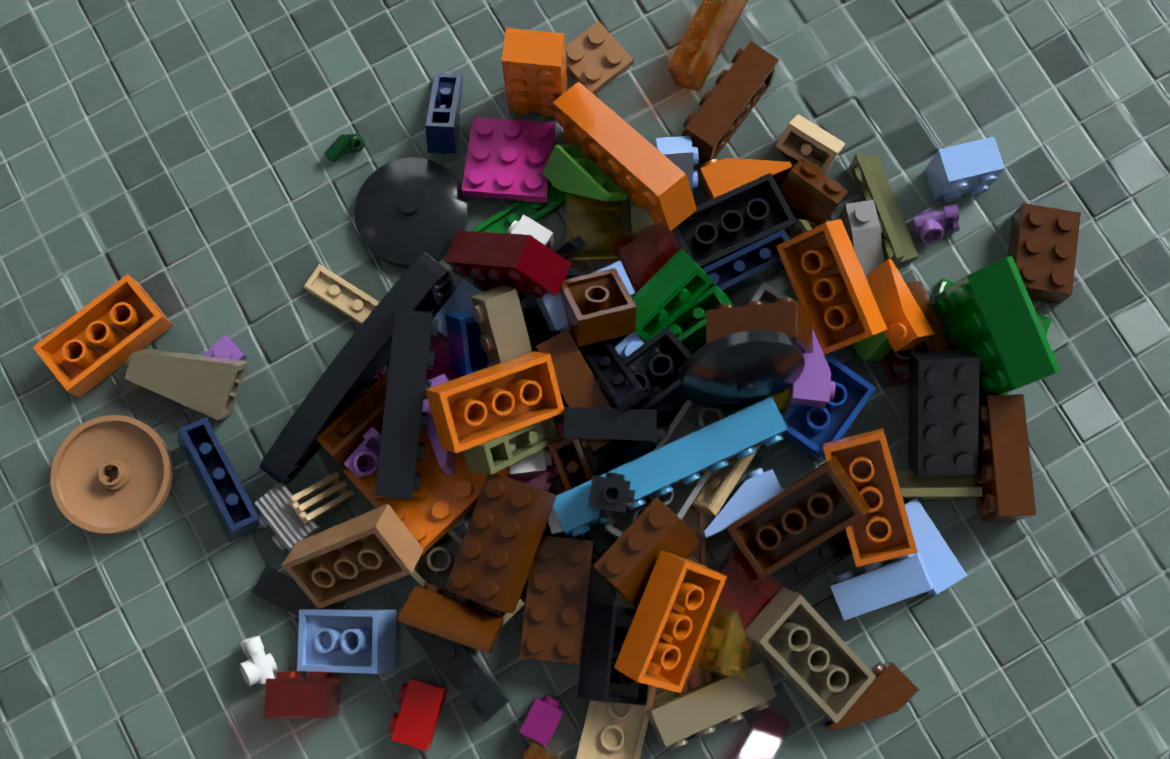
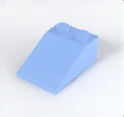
M299 609L297 671L367 674L396 671L397 610Z

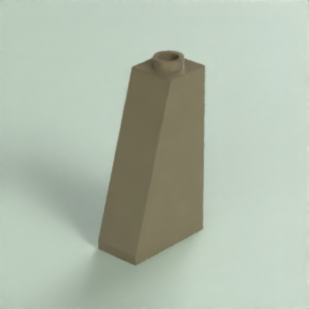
M143 349L133 352L127 359L125 365L127 371L124 379L220 420L231 415L249 362L237 359Z

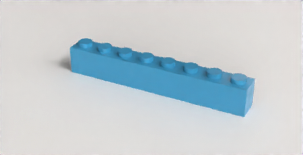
M771 396L607 473L622 474L625 476L624 480L630 481L629 489L635 490L633 509L628 508V510L633 511L645 505L644 499L654 494L657 498H661L673 492L672 486L682 481L685 486L699 480L701 478L699 473L710 469L714 473L728 466L727 460L735 456L742 460L756 453L754 448L765 443L766 447H770L782 441L781 435L788 428ZM592 480L556 496L553 509L565 535L572 533L573 537H577L590 530L589 525L600 520L601 524L613 520L599 517L600 512L588 510ZM612 492L607 494V498L610 500H615L618 497Z

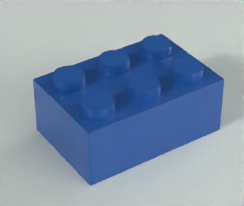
M829 354L825 356V359L831 370V381L835 382L834 399H829V403L824 408L790 404L782 415L788 430L781 436L819 464L826 460L823 444L842 438L877 389Z

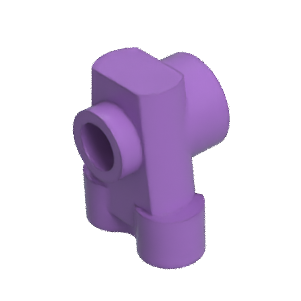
M957 204L945 206L937 211L932 209L922 210L918 216L913 217L915 235L920 236L922 242L931 244L941 240L944 232L946 234L958 232L959 210Z
M373 427L362 436L364 438L363 442L343 463L358 479L364 475L374 473L378 467L381 435ZM361 455H365V463L362 465H358V458Z

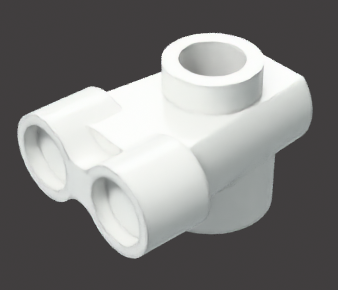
M253 636L240 642L241 648L248 658L247 661L240 664V669L246 683L251 686L258 682L259 684H265L275 679L273 671L277 670L276 662L270 653L265 654L260 636Z

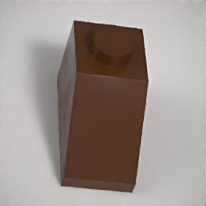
M562 438L547 444L565 492L592 480L593 476L578 439Z

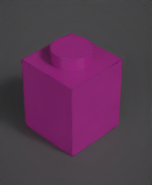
M544 695L543 699L537 697L524 721L520 733L548 746L564 710L559 708L561 702L547 695Z

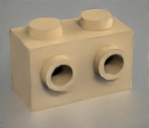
M798 114L789 122L775 147L798 161L803 159L815 165L825 175L846 143Z

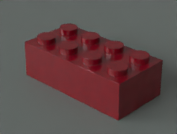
M458 230L444 259L445 263L453 267L452 271L455 274L464 278L469 277L474 281L473 285L481 290L488 291L490 288L493 289L505 285L515 288L519 295H525L528 292L537 297H544V294L557 296L571 265L570 262L531 235Z

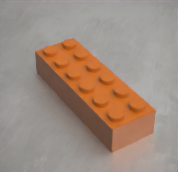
M577 82L552 102L557 112L554 117L564 130L562 133L564 140L568 144H576L611 179L630 195L632 202L639 209L645 208L648 211L649 217L656 225L662 224L671 231L697 210L687 174L580 82Z

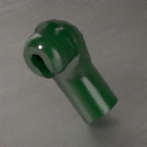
M357 134L340 135L324 152V155L331 162L335 163L343 153H357L363 150L365 141Z

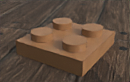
M599 21L566 45L567 70L594 95L634 64V59Z

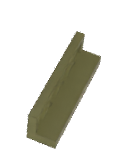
M864 152L856 154L849 167L862 200L874 199L881 230L882 248L886 260L892 259L895 266L916 260L918 253L878 154L867 158Z
M895 470L903 501H910L914 498H917L918 501L975 500L983 496L982 487H975L974 474L918 478L912 470Z

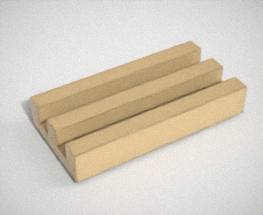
M337 471L291 496L288 500L290 506L305 525L353 497V491L346 489L347 484L345 481H340V474ZM331 484L334 485L333 487L313 497L301 505L298 504L302 500L310 497L311 495L326 488L327 486ZM337 492L341 494L309 514L304 512Z

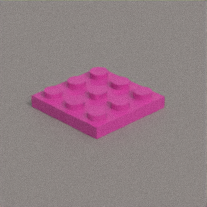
M473 117L462 185L463 196L547 203L550 181L542 173L554 149L556 123Z

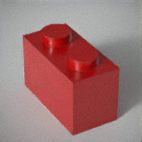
M411 678L408 684L403 683L398 701L402 702L399 714L394 713L389 726V731L393 732L391 740L425 751L429 750L448 688Z

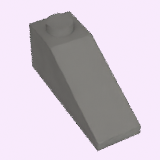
M874 199L845 204L839 215L867 282V274L884 263L881 230Z

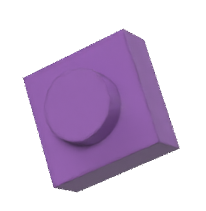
M224 335L204 353L205 356L245 360L247 358L227 335Z

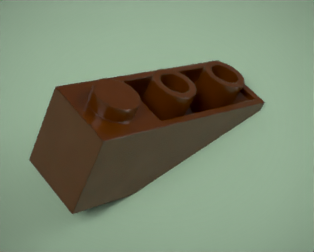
M879 662L871 669L876 678L836 724L825 717L827 722L823 727L825 730L834 731L898 712L919 689L893 662H885L884 664Z

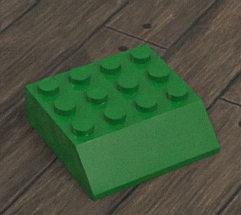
M1012 256L966 275L934 297L936 312L943 318L946 326V336L949 342L954 345L955 350L969 349L980 357L979 401L987 395H1004L1061 372Z

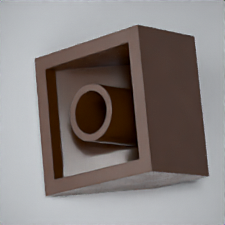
M616 268L563 281L560 293L568 326L578 347L635 333L636 305Z

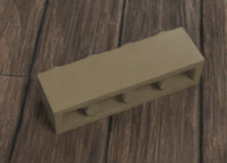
M501 285L471 297L474 305L472 307V315L479 324L481 331L479 337L480 344L487 353L489 360L487 368L533 352L515 288Z
M758 661L645 711L659 745L669 746L672 750L688 743L686 738L697 733L698 737L715 731L714 725L724 720L726 724H730L742 719V712L752 708L756 712L771 705L769 700L777 697V694L763 662Z

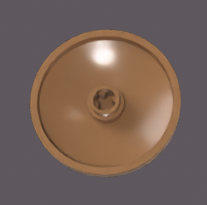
M101 416L81 424L63 440L52 462L50 473L51 491L62 514L76 526L99 534H121L142 526L161 509L172 486L173 462L170 451L162 437L147 424L128 416Z

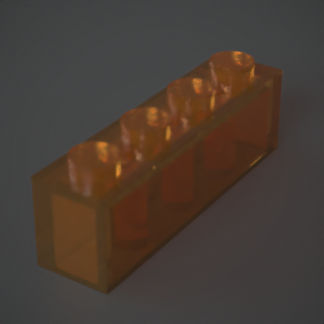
M749 0L702 1L667 66L677 86L697 92L701 91Z

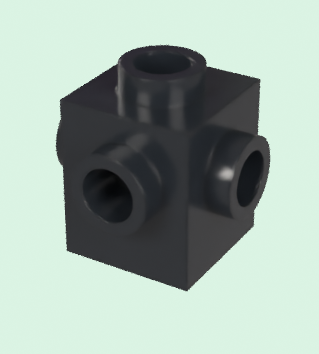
M606 473V477L593 475L588 510L600 512L599 517L618 520L619 515L625 516L626 508L633 509L635 490L629 489L630 481L624 480L625 476L622 474ZM612 492L618 497L615 500H610L607 498V494Z

